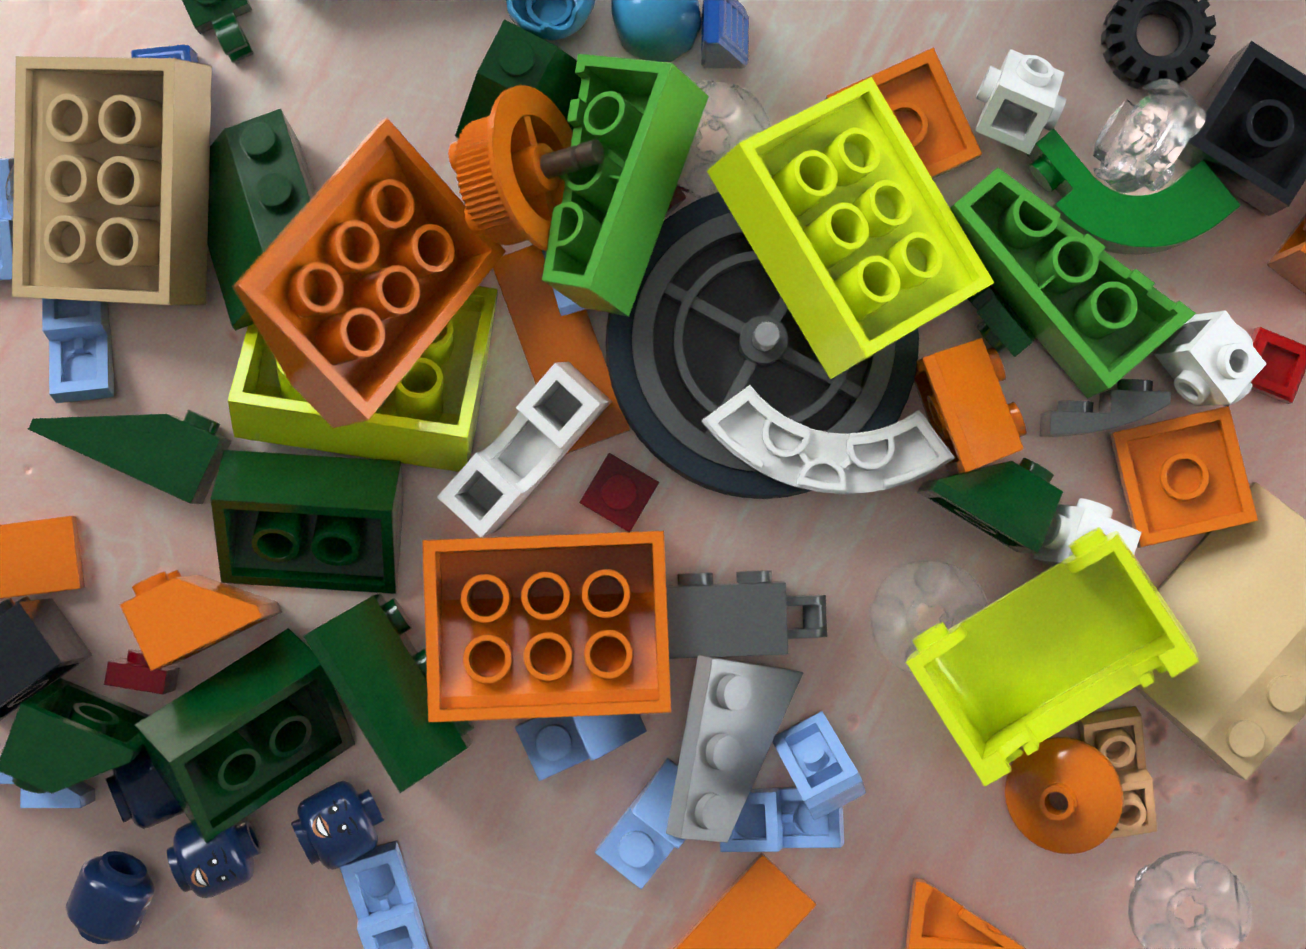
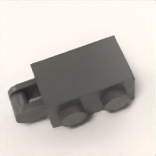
M772 570L736 572L737 583L713 584V573L677 574L678 585H666L669 659L698 658V655L707 657L788 654V639L828 637L826 595L786 596V583L783 581H772ZM802 605L803 628H787V606Z

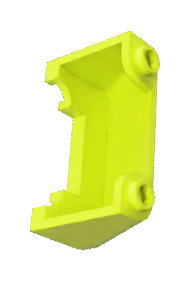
M1100 527L1089 531L1068 546L1073 555L952 628L947 629L945 624L940 622L912 640L917 650L908 657L906 663L984 786L1011 772V767L1008 763L1024 753L1020 748L1021 746L1027 755L1034 753L1038 750L1039 743L1138 685L1142 684L1145 688L1155 682L1154 674L1152 673L1153 669L1156 668L1159 674L1168 671L1170 676L1174 677L1199 662L1196 648L1118 531L1107 535L1104 534Z

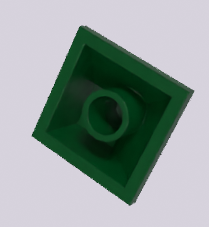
M504 19L476 73L455 137L457 139L460 138L459 134L462 133L464 126H467L468 123L490 116L498 96L503 91L518 85L530 86L541 91L558 107L567 121L571 99H577L580 91L581 78L575 74L577 60L558 46ZM569 124V126H570V128H571V130H572V132H573L574 127H573L571 124Z
M1023 458L1019 465L1013 461H1007L974 469L966 473L926 481L921 484L917 493L1012 550L1037 554L1044 543L1063 491L1050 484L1054 476L1050 471L1027 458Z
M59 678L20 704L0 757V772L13 777L12 782L23 790L33 793H55L131 762L146 749L135 724L150 715Z

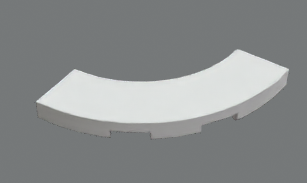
M749 385L701 420L702 424L717 441L751 468L774 480L815 492L856 494L891 489L920 479L955 459L920 410L915 411L901 421L877 430L850 434L829 433L811 429L785 417L764 401Z

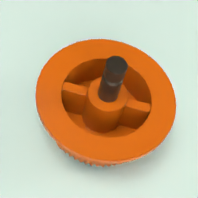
M526 85L514 86L503 91L496 99L490 116L472 121L467 126H464L462 133L459 134L460 138L457 139L458 141L451 143L448 150L451 167L457 174V186L460 188L462 201L465 202V219L469 229L477 236L487 235V238H491L492 242L495 241L496 244L500 243V245L510 246L529 241L541 250L547 251L553 208L562 203L565 182L558 176L580 170L583 167L587 168L603 163L605 153L602 144L597 139L577 146H571L573 132L558 107L541 91Z

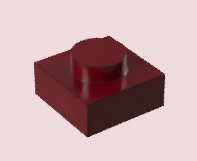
M608 453L579 503L627 532H631L660 482L613 454Z
M128 650L127 658L108 661L104 685L163 695L176 690L180 667L169 665L151 671L141 650Z

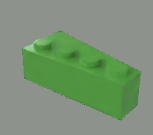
M578 54L575 74L581 78L579 97L570 101L567 120L574 127L571 146H577L578 144L597 139L603 146L605 159L603 163L587 168L583 167L580 170L558 176L565 182L562 203L553 208L542 281L582 308L629 316L709 96L673 63Z
M996 168L950 207L993 279L994 283L992 286L1087 399L1110 389L1196 314L1182 302H1173L1154 288L1155 283L1137 269L1131 271L1105 252L1106 246L1088 233L1082 235L1060 218L1061 213L1000 168Z

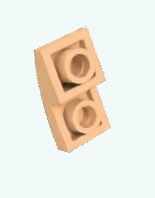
M1132 706L1094 712L1078 720L1081 741L1092 745L1107 757L1118 773L1123 789L1121 818L1107 839L1157 832L1153 778L1146 769L1142 715L1137 707Z

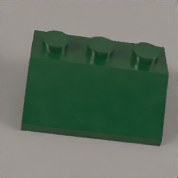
M281 109L225 128L210 145L207 245L230 322L235 331L255 323L233 286L316 194L300 142Z
M236 450L223 451L210 499L221 583L396 594L403 513L401 461Z
M380 593L369 597L310 631L303 637L396 788L401 793L466 750L472 744L468 732L474 729L472 721L428 722L426 649L424 648L419 652L416 651L405 633L412 629L406 613L395 598L386 602Z
M289 628L135 724L154 767L205 843H208L219 833L229 829L355 745L334 685L313 651Z

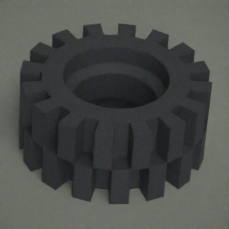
M1118 0L1113 9L1107 14L1103 23L1106 25V29L1101 34V44H1107V50L1103 53L1106 63L1113 61L1117 66L1113 74L1118 79L1124 75L1130 78L1128 86L1138 89L1141 85L1148 86L1147 91L1154 92L1159 91L1165 86L1168 90L1187 80L1206 62L1210 56L1207 52L1215 44L1216 35H1210V30L1216 26L1215 15L1207 17L1205 10L1210 6L1207 0H1200L1199 2L1197 0ZM1149 14H1162L1173 20L1179 31V43L1173 53L1166 56H1155L1149 54L1141 47L1137 39V26L1143 17Z

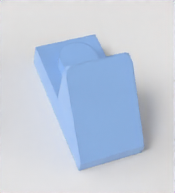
M823 711L775 735L773 744L813 820L825 816L866 793L863 781Z
M639 714L532 718L515 727L539 781L587 759L594 761L647 732Z
M669 758L666 759L595 849V853L640 889L644 887L674 847L679 849L685 839L666 834L678 765Z

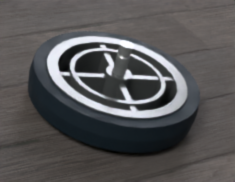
M716 192L690 203L663 221L630 315L623 316L608 313L605 346L608 372L618 405L636 436L657 459L686 480L703 488L741 498L772 499L799 495L811 490L797 488L774 480L751 468L717 441L702 424L701 420L751 385L757 394L772 408L785 417L811 429L829 433L850 434L890 426L899 420L914 383L919 351V330L917 328L830 380L719 192Z

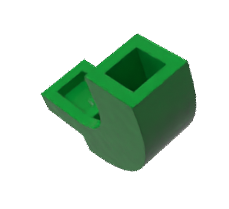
M1052 129L1035 143L1030 155L1026 153L1032 161L1029 164V170L1036 181L1048 192H1052L1055 189L1062 197L1061 200L1052 206V208L1061 213L1060 218L1082 235L1088 233L1106 246L1104 251L1141 255L1172 249L1212 229L1241 206L1204 160L1188 169L1164 190L1154 194L1134 196L1116 192L1099 182L1055 129Z

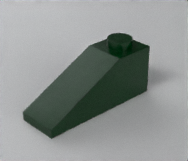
M189 409L184 419L169 414L32 419L28 430L190 504H203L219 470L223 451L228 450L231 444V440L216 434L221 425L220 423Z

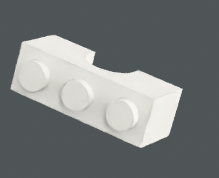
M570 362L555 363L516 407L519 412L508 427L487 448L475 453L437 498L481 538L496 532L612 401Z

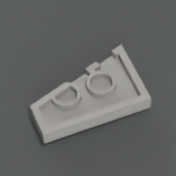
M698 655L666 834L680 839L728 842L804 672Z

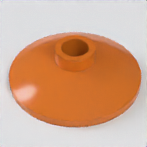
M1069 737L1048 738L1039 743L1038 750L1030 755L1023 751L1024 753L1015 759L1011 765V772L1008 773L1005 784L1007 808L1020 832L1037 846L1060 854L1082 853L1103 843L1116 828L1123 810L1121 781L1114 766L1107 757L1092 745ZM1051 792H1059L1066 797L1068 801V808L1066 810H1058L1052 806L1049 800Z

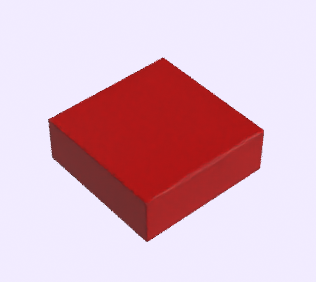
M1262 327L1255 328L1251 336L1253 347L1265 361L1266 365L1251 381V390L1285 404L1293 403L1306 371V345Z

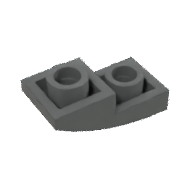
M1121 379L1117 382V390L1111 389L1099 393V413L1093 412L1094 402L1070 400L1058 401L1057 411L1041 413L1040 437L1082 435L1135 422L1171 404V392L1153 391V381Z

